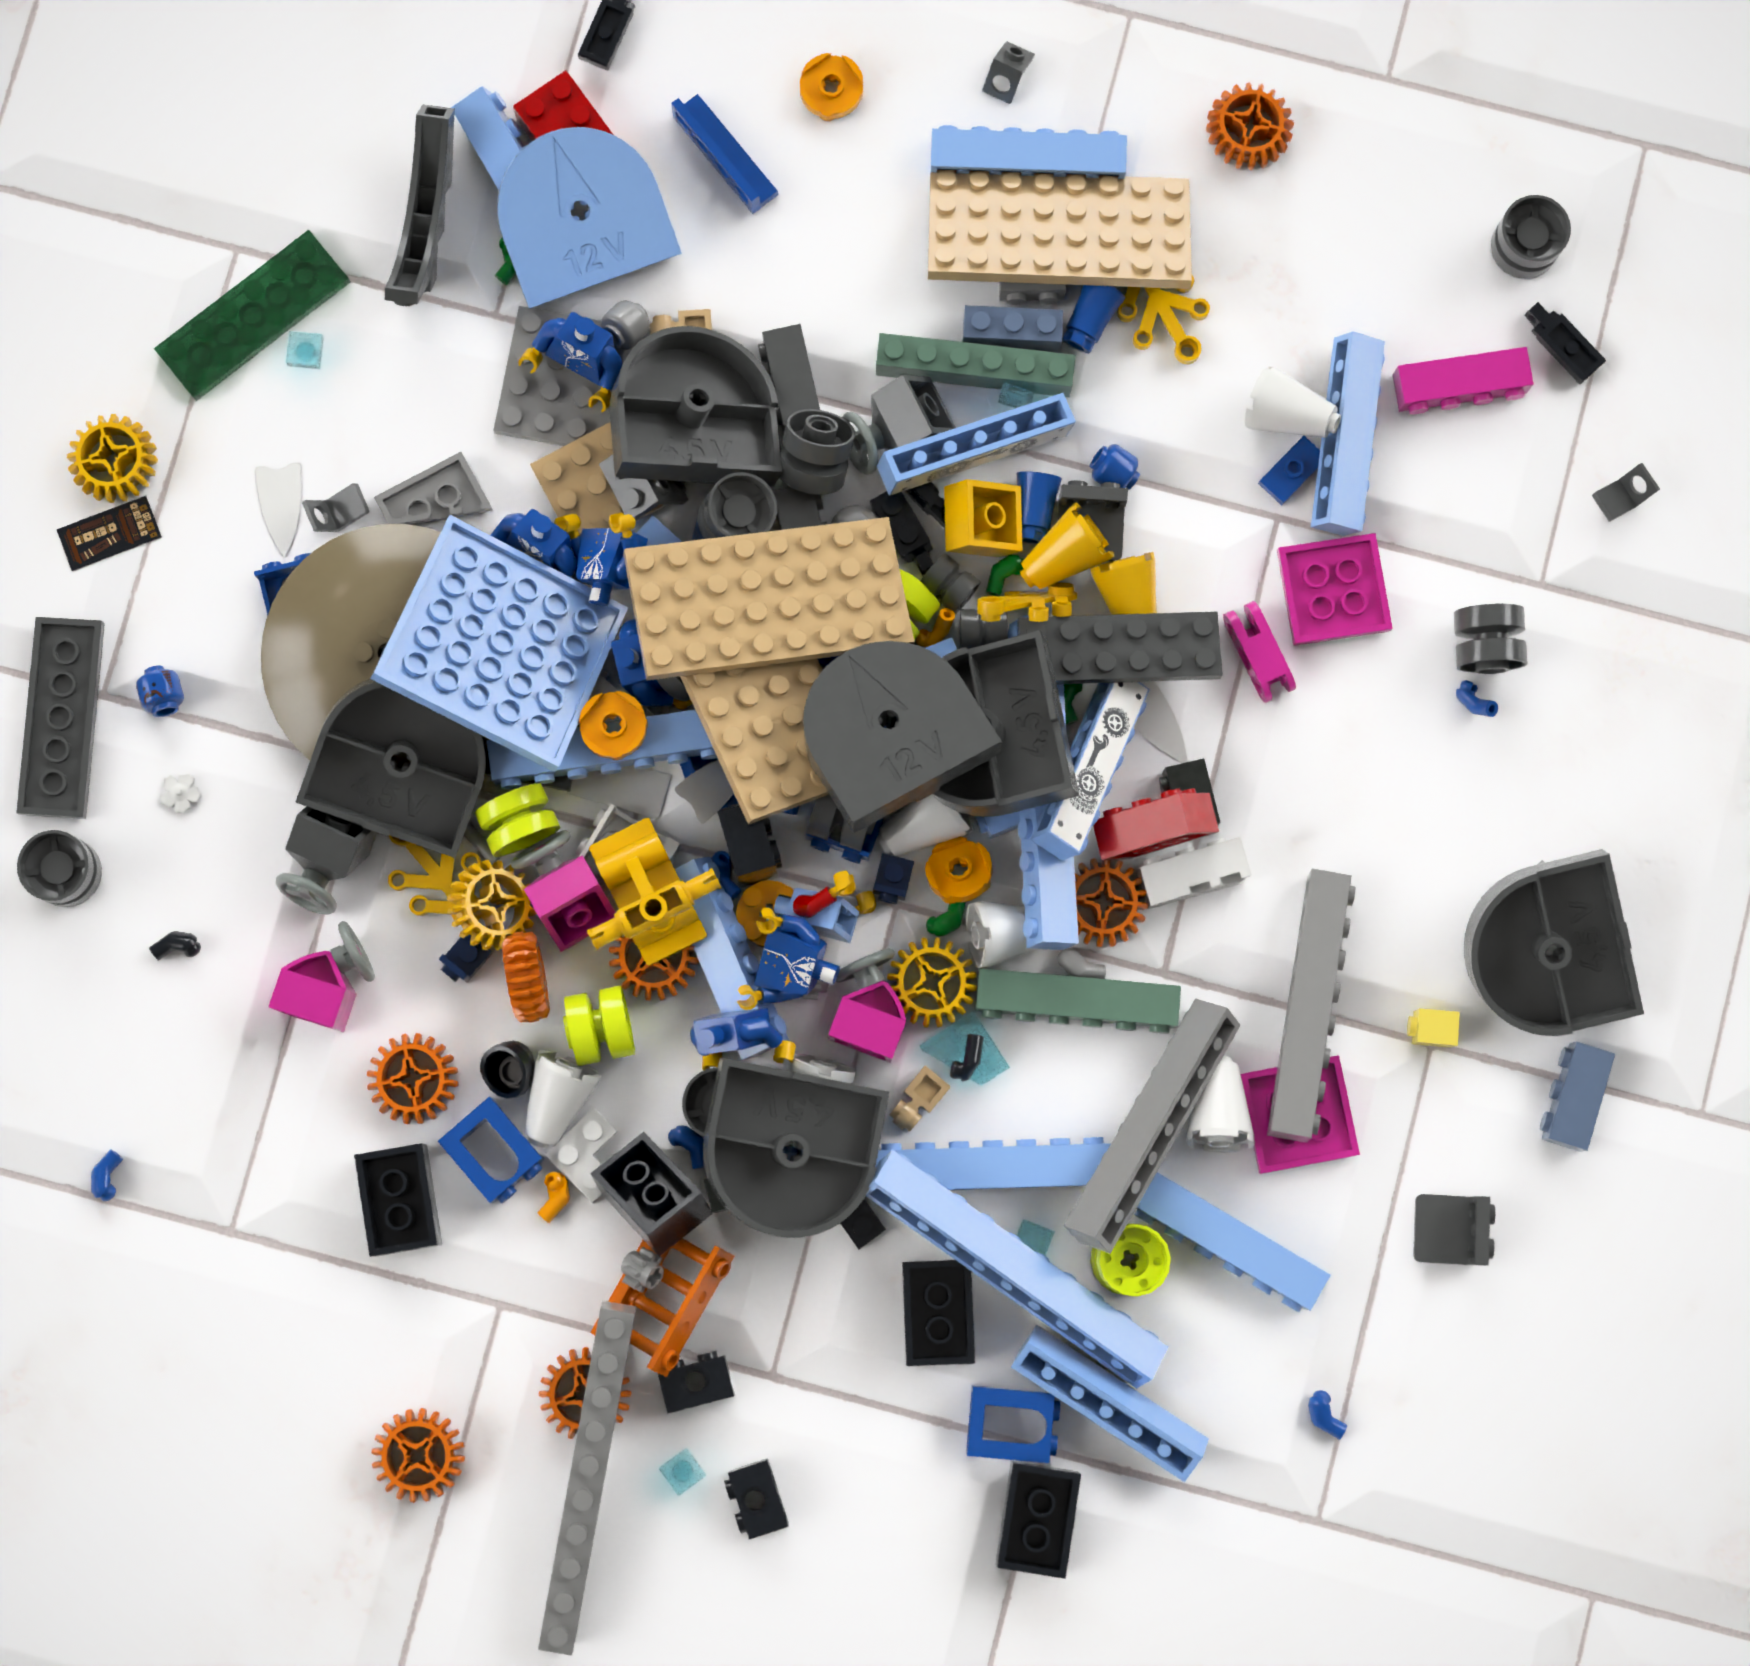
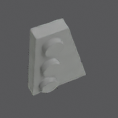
M462 451L374 497L388 524L413 525L447 519L449 515L459 517L493 511Z

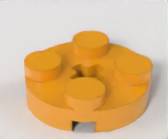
M831 53L820 54L812 58L803 68L800 78L801 100L810 112L819 116L822 120L832 121L835 118L847 116L857 108L862 100V72L858 65L849 57L844 55L842 57L837 55L831 56ZM826 80H830L832 83L836 81L840 83L837 86L836 92L832 93L831 91L826 92L824 90L826 88Z
M614 691L597 694L588 700L580 713L579 723L582 739L589 750L602 758L621 760L625 756L634 753L645 740L648 721L641 704L628 693ZM616 717H619L621 719L619 723L621 730L611 733L606 732L608 726L605 721L608 718L614 720Z
M958 837L938 843L933 848L932 855L929 857L928 862L926 861L925 873L932 891L941 897L945 903L953 904L971 901L987 891L992 883L993 866L990 854L982 844L967 841L966 837ZM960 863L961 867H968V870L964 871L963 875L958 876L951 873L954 871L955 864Z
M765 880L755 883L743 892L737 904L736 918L745 929L747 939L757 946L764 947L767 934L759 931L756 921H767L766 918L760 917V912L767 905H773L774 909L775 901L779 894L792 897L793 888L779 881Z

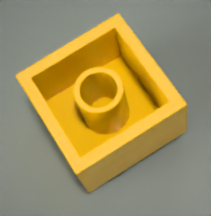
M971 479L944 486L945 552L999 558L1022 551L1021 486Z

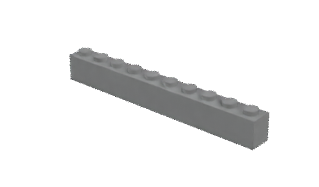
M602 1300L538 1650L571 1656L573 1654L636 1306Z

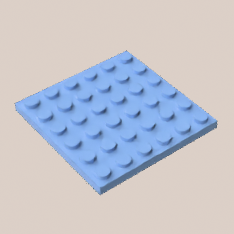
M449 515L370 679L556 772L578 725L580 713L588 702L611 649V642L615 640L628 607L611 598L608 606H598L590 603L589 597L592 588Z

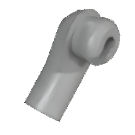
M1071 948L1062 950L1058 954V964L1070 976L1105 979V965L1088 963L1076 950Z

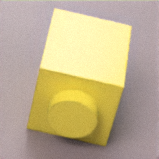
M1419 1008L1413 1011V1016L1408 1017L1407 1035L1412 1036L1413 1045L1449 1048L1458 1046L1460 1012Z

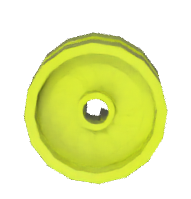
M541 783L526 785L488 801L474 812L481 829L493 831L486 841L494 857H502L526 849L551 836L561 828L552 810H542L549 800Z

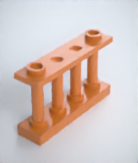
M682 1238L660 1256L662 1261L659 1265L662 1266L668 1252L673 1248L703 1266L693 1284L663 1267L664 1274L661 1282L686 1296L676 1314L646 1297L645 1293L648 1288L645 1287V1290L641 1293L623 1283L622 1280L626 1276L625 1274L622 1275L608 1302L636 1306V1309H641L669 1326L659 1345L632 1329L630 1344L652 1357L647 1365L648 1369L667 1377L669 1372L675 1368L680 1358V1352L720 1281L729 1273L731 1262L735 1256L716 1245L709 1254ZM642 1240L637 1249V1252H640L641 1248L645 1247L649 1251L654 1252L644 1240ZM598 1319L590 1332L593 1335L596 1334Z

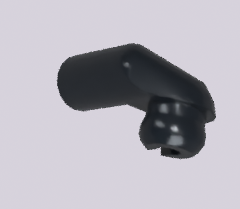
M977 1034L967 1035L963 1063L959 1061L951 1063L950 1077L952 1079H961V1082L970 1080L981 1062L983 1036Z

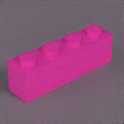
M1527 347L1398 365L1392 374L1399 412L1409 411L1411 415L1425 413L1429 408L1441 406L1442 410L1455 409L1460 407L1461 403L1472 401L1474 405H1484L1492 402L1493 398L1505 397L1508 401L1517 400L1525 397V394L1534 385Z

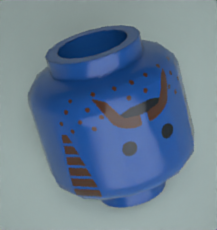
M161 665L145 669L144 675L136 682V689L142 709L147 713H152L154 717H165L176 713L184 701V694L178 674L173 670L164 669Z

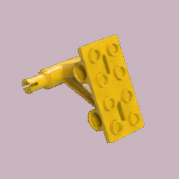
M644 818L590 845L589 850L596 866L619 908L616 911L617 913L614 914V918L587 930L596 950L623 936L625 938L629 937L634 940L646 965L651 966L707 937V933L693 907L694 901L722 887L712 868L686 882L680 881L649 818Z

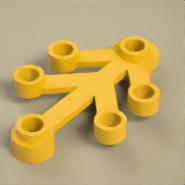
M1192 275V283L1190 289L1176 290L1181 293H1186L1190 291L1194 284V276ZM1141 287L1127 288L1126 299L1117 310V316L1121 321L1131 322L1135 319L1137 314L1135 303ZM1143 287L1149 298L1140 328L1133 336L1134 346L1139 350H1146L1151 346L1153 341L1152 329L1158 313L1176 344L1174 348L1176 359L1183 364H1192L1197 361L1202 349L1201 343L1196 337L1185 334L1171 307L1189 312L1193 319L1200 321L1204 320L1209 314L1210 305L1208 301L1202 298L1194 300L1161 290L1160 288ZM1202 305L1205 308V312L1198 314L1195 312L1194 307ZM1123 307H1130L1133 310V314L1126 316L1122 313L1121 309ZM1144 334L1148 337L1149 341L1144 344L1140 343L1137 340V336ZM1188 347L1192 350L1193 355L1186 357L1182 354L1181 349Z
M1057 582L1048 586V591L1046 592L1006 591L1004 596H982L977 599V613L981 615L982 621L995 622L1001 620V615L1004 612L1029 607V621L1045 622L1049 620V608L1045 607V603L1051 602L1053 616H1071V601L1077 599V592L1074 591V584Z
M389 835V839L395 845L406 847L429 874V876L406 874L402 870H394L388 876V884L396 891H402L406 888L442 890L447 897L452 893H456L450 887L453 883L454 857L441 853L439 866L424 847ZM474 852L465 853L461 858V866L467 872L468 868L465 862L469 857H475L479 866L482 862L478 854ZM396 875L404 876V883L401 886H394L393 878ZM476 884L471 892L470 903L479 900V897L475 895ZM422 895L412 897L409 902L411 912L417 916H424L427 913L448 914V909L455 906L454 903L449 901L428 900ZM417 900L425 901L426 906L424 910L415 911L414 904ZM456 914L451 915L453 920L457 919ZM474 915L475 918L479 921L481 917L478 915Z

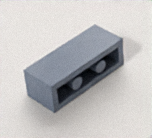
M965 305L962 342L1060 353L1063 310Z
M1577 1041L1569 1043L1568 1048L1564 1047L1558 1061V1066L1562 1067L1559 1080L1554 1079L1549 1092V1098L1553 1099L1549 1112H1544L1540 1123V1130L1544 1131L1541 1140L1579 1152L1588 1151L1615 1053Z

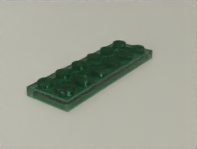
M307 230L157 345L154 350L195 401H197L351 281L311 231Z

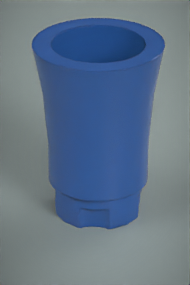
M1083 285L1074 311L1066 325L1067 330L1062 337V341L1080 352L1090 354L1094 344L1098 343L1112 316L1126 299L1124 294L1113 286Z
M1017 472V486H1021L1022 542L1038 544L1051 529L1055 500L1062 478L1041 472Z

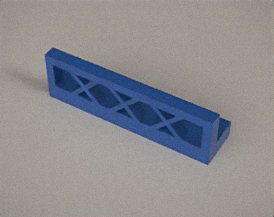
M696 94L686 103H683L679 97L671 103L673 118L752 214L778 196V190L699 94Z

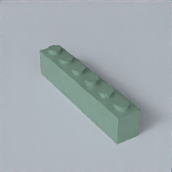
M880 333L876 359V376L898 378L903 374L930 377L932 382L1053 396L1064 393L1065 397H1070L1076 355Z
M979 968L975 1011L982 1012L983 1018L1002 1019L1003 1013L1016 1015L1015 1020L1024 1022H1035L1037 1016L1049 1017L1050 1024L1069 1025V1019L1083 1020L1082 1026L1102 1028L1103 1022L1116 1023V1029L1136 1031V1025L1150 1026L1149 1032L1169 1034L1170 1028L1175 1029L1178 1027L1181 986Z

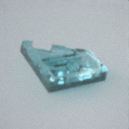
M974 1011L919 1045L921 1051L951 1068L953 1061L962 1063L964 1061L967 1035H981L984 1037L981 1062L970 1080L982 1086L1010 1068Z

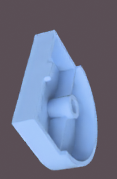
M570 127L548 132L527 144L514 157L503 176L497 200L498 223L529 309L682 254L651 169L633 147L615 135L586 127ZM576 201L588 207V210L584 212L585 218L579 219L577 215H571L570 210L575 208L574 203Z

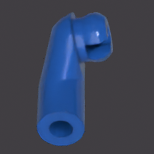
M1468 680L1462 681L1460 688L1456 689V698L1472 714L1494 717L1498 712V704L1495 701L1479 699L1475 696L1478 690L1477 685Z
M1317 1390L1308 1403L1311 1421L1314 1426L1340 1440L1347 1429V1424L1332 1417L1329 1404L1331 1402L1330 1395L1324 1390Z

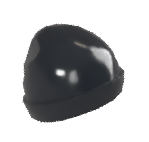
M519 1041L502 1042L494 1045L483 1054L480 1062V1073L488 1088L497 1096L506 1099L518 1098L524 1095L531 1086L535 1065L534 1057L530 1048Z

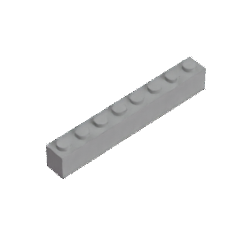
M1312 868L1307 876L1267 1136L1307 1143L1312 1138V1134L1317 1135L1319 1131L1321 1115L1315 1114L1317 1101L1322 1102L1325 1093L1326 1082L1320 1081L1322 1068H1328L1331 1049L1325 1047L1327 1035L1332 1036L1335 1028L1336 1016L1330 1014L1332 1003H1338L1341 983L1335 982L1337 970H1343L1346 951L1340 949L1342 938H1347L1350 930L1351 919L1345 918L1347 905L1352 906L1355 897L1356 887L1350 886L1352 875Z
M1195 998L1189 1010L1185 1013L1180 1026L1173 1038L1168 1042L1166 1050L1158 1064L1153 1068L1151 1076L1141 1093L1135 1099L1134 1105L1125 1121L1120 1125L1114 1140L1102 1156L1099 1166L1092 1178L1087 1182L1077 1204L1069 1213L1064 1227L1078 1242L1109 1254L1112 1252L1241 1026L1227 1007Z

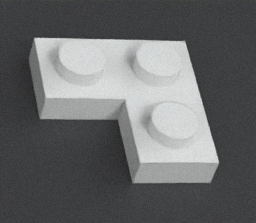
M593 1107L545 1156L591 1203H594L602 1195L590 1174L602 1165L594 1155L618 1131Z

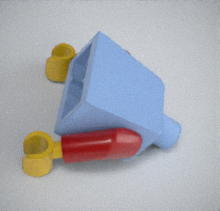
M840 871L833 875L835 883L833 888L827 886L819 892L795 888L792 897L779 894L775 901L774 912L775 914L803 917L820 936L851 943L859 914L873 912L876 909V901L872 891H865L856 895L858 906H852L843 897H840L851 895L855 891L853 875H849L848 871Z

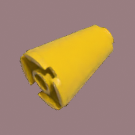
M1074 503L1068 508L1021 562L1023 570L1020 571V574L1030 588L1036 585L1039 589H1043L1109 561L1114 557L1113 551H1105L1104 548L1109 543L1090 516L1087 514L1083 517L1077 512L1082 508L1078 503Z
M1147 552L1141 556H1131L1090 568L1091 575L1111 615L1157 613L1156 560L1154 552Z

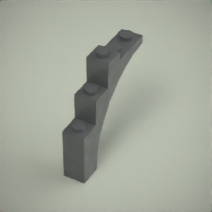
M422 104L416 114L413 164L405 221L396 260L385 286L384 300L393 301L399 306L418 305L423 293L431 292L437 280L438 242L444 233L446 193L452 184L455 108Z

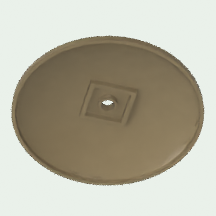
M379 524L347 532L328 541L307 556L292 571L278 591L268 613L262 636L261 673L269 706L277 723L286 737L308 760H311L322 726L332 707L347 691L371 678L380 659V651L387 645L440 534L439 531L409 524ZM484 737L485 749H486V752H487V751H488V748H487V740H490V739ZM404 752L392 756L396 758L398 765L410 762L406 758L407 754Z

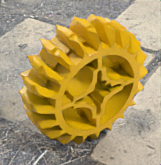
M111 414L107 422L102 415H98L97 425L94 426L92 422L86 421L85 424L88 430L85 433L82 430H76V434L80 438L79 442L69 441L70 447L76 451L67 454V459L73 462L68 467V471L76 475L73 479L74 483L77 486L83 485L82 491L86 495L93 493V497L97 501H101L106 496V500L109 503H114L118 494L123 502H127V492L131 491L135 496H139V490L136 488L139 484L143 487H149V482L145 479V476H155V470L149 465L158 463V458L152 455L157 450V447L153 442H149L152 438L151 434L148 431L142 432L143 426L139 422L132 424V420L128 416H124L119 421V417L116 414ZM112 436L130 438L134 441L135 445L130 447L126 444L118 446L113 441ZM100 442L99 449L90 455L94 446ZM111 449L118 456V458L114 457L116 459V461L113 462L114 468L107 461V459L111 460L109 458V456L112 455ZM135 462L132 470L125 476L126 467ZM95 470L98 472L108 471L113 481L97 480L91 476L90 472Z
M484 860L480 863V866L476 863L468 866V872L463 870L458 874L460 881H455L450 886L456 893H452L447 897L449 902L455 904V906L448 909L447 913L450 915L456 914L457 919L452 922L451 926L457 927L461 925L463 930L460 932L459 937L464 938L470 934V945L475 946L481 941L483 950L490 949L492 945L497 951L503 949L502 943L506 936L521 931L525 933V929H530L534 925V922L529 917L537 914L535 909L530 906L531 902L524 891L531 884L524 885L522 883L525 873L521 872L515 876V869L511 867V864L504 869L502 860L495 861L493 865L489 860ZM481 880L482 888L479 889V900L470 903L472 889ZM499 884L506 888L510 895L505 894ZM488 901L496 905L504 904L496 909L493 906L489 907V905L481 906ZM514 907L512 922L504 930L503 922L506 921V910ZM474 915L480 916L484 920L485 926Z
M926 937L921 938L922 949L919 950L914 942H910L908 947L912 954L908 955L905 951L899 950L898 956L903 960V963L901 964L897 961H891L890 963L893 969L898 970V974H887V980L897 982V985L891 986L895 993L898 992L900 1002L905 1005L903 1007L905 1015L909 1010L914 1013L910 1023L915 1024L918 1016L924 1017V1028L929 1027L930 1018H935L937 1028L942 1027L943 1021L941 1017L945 1015L951 1024L954 1023L953 1010H956L962 1016L966 1013L964 1007L960 1005L961 1001L970 1005L973 1003V999L965 995V992H975L977 990L976 985L967 984V980L974 979L977 976L976 972H965V969L972 965V960L967 959L962 963L959 961V958L964 954L962 948L957 950L954 955L950 953L953 947L952 941L947 942L945 949L939 948L941 942L939 937H935L934 947H928ZM924 957H941L953 966L942 970H935L931 968ZM915 962L921 976L920 980L912 988L905 991L903 981L905 972ZM926 972L928 975L933 974V978L935 975L939 978L942 977L937 984L938 994L936 991H930V988L927 990L924 987L918 990L926 982ZM958 975L960 981L959 992L956 998L949 1004L943 990V985L952 977ZM921 995H929L938 1004L940 1009L929 1010L921 1008L914 1004L911 999Z

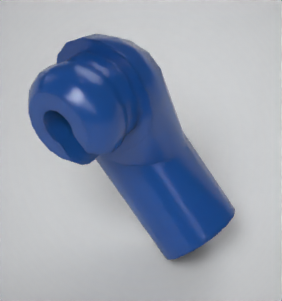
M717 851L711 857V860L718 867L723 888L733 901L742 890L730 879L732 864L730 855L726 851Z
M684 1125L671 1129L668 1134L670 1144L672 1146H681L689 1151L693 1169L704 1168V1138Z
M110 1149L91 1172V1192L96 1198L100 1197L105 1202L110 1201L116 1194V1188L110 1184V1174L124 1160L113 1149Z

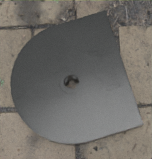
M678 326L654 332L641 340L626 357L610 396V422L615 477L717 483L726 475L745 472L758 476L770 487H774L782 474L776 414L778 399L774 384L761 362L736 340L717 331L702 327Z
M1042 631L1026 633L971 649L964 647L943 656L942 658L957 671L1000 737L1002 746L1001 754L940 786L939 790L932 795L955 811L980 817L1006 815L1080 796L1048 639Z
M880 641L864 644L846 651L823 669L814 681L806 699L803 723L805 747L809 762L853 834L913 801L916 803L937 792L940 786L1001 754L1002 741L957 671L937 654L911 643ZM885 726H890V727H892V726H893L894 728L888 729V728H883V727H885Z
M367 679L347 691L327 715L295 803L362 825L365 829L386 836L390 835L456 858L484 781L486 766L484 737L372 679ZM404 752L407 754L406 758L410 762L398 765L396 758L392 756Z
M1599 849L1517 870L1490 887L1476 904L1467 923L1464 937L1466 970L1478 995L1501 1019L1510 1025L1532 1034L1562 1036L1573 1034L1572 1031L1644 1014L1630 950L1632 946L1627 923L1624 921L1611 857L1605 850ZM1554 944L1556 949L1553 950V954L1548 956L1545 952L1549 949L1550 945Z
M720 1058L703 1141L704 1168L716 1198L738 1221L752 1229L773 1236L786 1238L807 1237L822 1233L838 1225L857 1209L868 1193L869 1185L874 1179L875 1165L890 1092ZM792 1141L794 1142L793 1147L797 1149V1154L792 1155L790 1160H787V1154L783 1153L784 1146H789Z

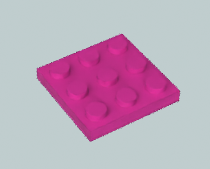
M1376 533L1278 547L1277 556L1293 646L1390 632L1393 629Z
M1339 1055L1331 1056L1328 1068H1322L1320 1081L1326 1082L1323 1101H1317L1315 1114L1321 1115L1318 1134H1312V1138L1307 1143L1267 1136L1277 1067L1241 1074L1255 1136V1145L1253 1147L1259 1174L1360 1155Z

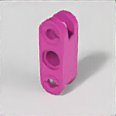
M1251 601L1244 605V612L1251 628L1244 629L1241 620L1234 610L1223 614V620L1259 697L1264 703L1272 701L1271 684L1280 681L1281 685L1288 692L1296 690V684L1260 607L1255 601Z

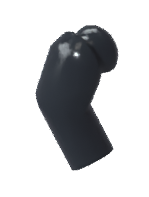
M173 931L151 945L149 950L159 961L174 950L184 952L187 957H194L200 952L201 945L197 942V937L192 933Z

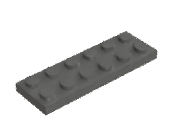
M1218 611L1052 616L1045 622L1029 621L1028 617H1020L1017 621L1018 636L1041 630L1048 639L1057 684L1221 679L1223 676Z
M35 617L16 813L19 815L86 819L105 627V623L101 620Z

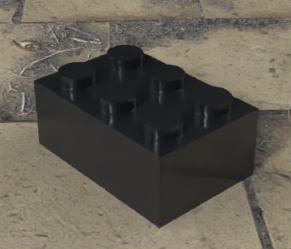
M740 805L717 811L739 887L742 889L760 881L778 878L777 869L782 868V862L776 840H768V837L773 836L769 817L748 825Z
M642 1132L590 1173L605 1199L658 1256H661L713 1214L703 1193L645 1132Z
M419 1143L354 1155L369 1257L443 1245L427 1144Z
M956 1260L902 1262L906 1366L975 1364L972 1271Z
M1011 1460L995 1561L997 1568L1066 1579L1081 1480L1080 1472Z

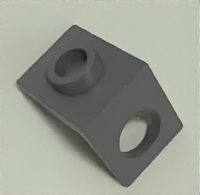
M1006 41L993 58L982 92L1011 104L1021 77L1033 61L1035 54ZM1002 75L1006 77L1010 82V89L1008 91H999L993 83L995 76Z
M1640 463L1620 479L1593 493L1592 497L1607 520L1611 522L1639 506L1658 492L1660 488L1645 465ZM1634 476H1640L1644 479L1646 483V491L1644 493H1640L1634 488Z
M352 483L327 500H305L302 502L314 532H339L370 512L358 483ZM314 508L322 513L325 524L317 519Z

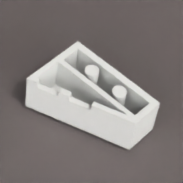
M1241 836L1226 840V838L1214 840L1207 843V847L1197 850L1194 847L1176 851V856L1163 860L1162 856L1152 857L1144 860V866L1139 867L1137 870L1138 878L1141 877L1142 879L1141 888L1146 890L1144 899L1149 904L1148 909L1243 884L1252 876Z

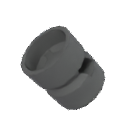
M944 553L929 568L921 582L934 596L941 595L940 602L943 606L957 614L977 591L981 581L970 572L964 571L959 573L960 564L947 553Z
M960 609V649L964 647L971 649L1008 639L1007 612L1001 615L1000 621L987 622L981 620V615L975 609Z

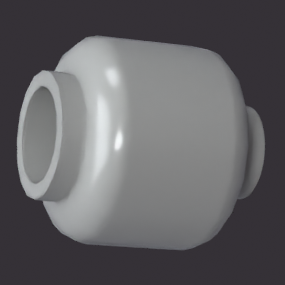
M628 300L619 301L601 319V328L613 335L614 348L631 349L649 332L650 323L646 310L640 304Z

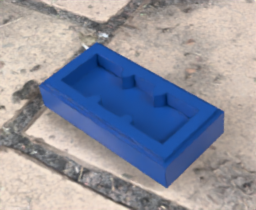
M1302 436L1264 475L1258 484L1282 506L1318 469L1320 449L1306 436Z

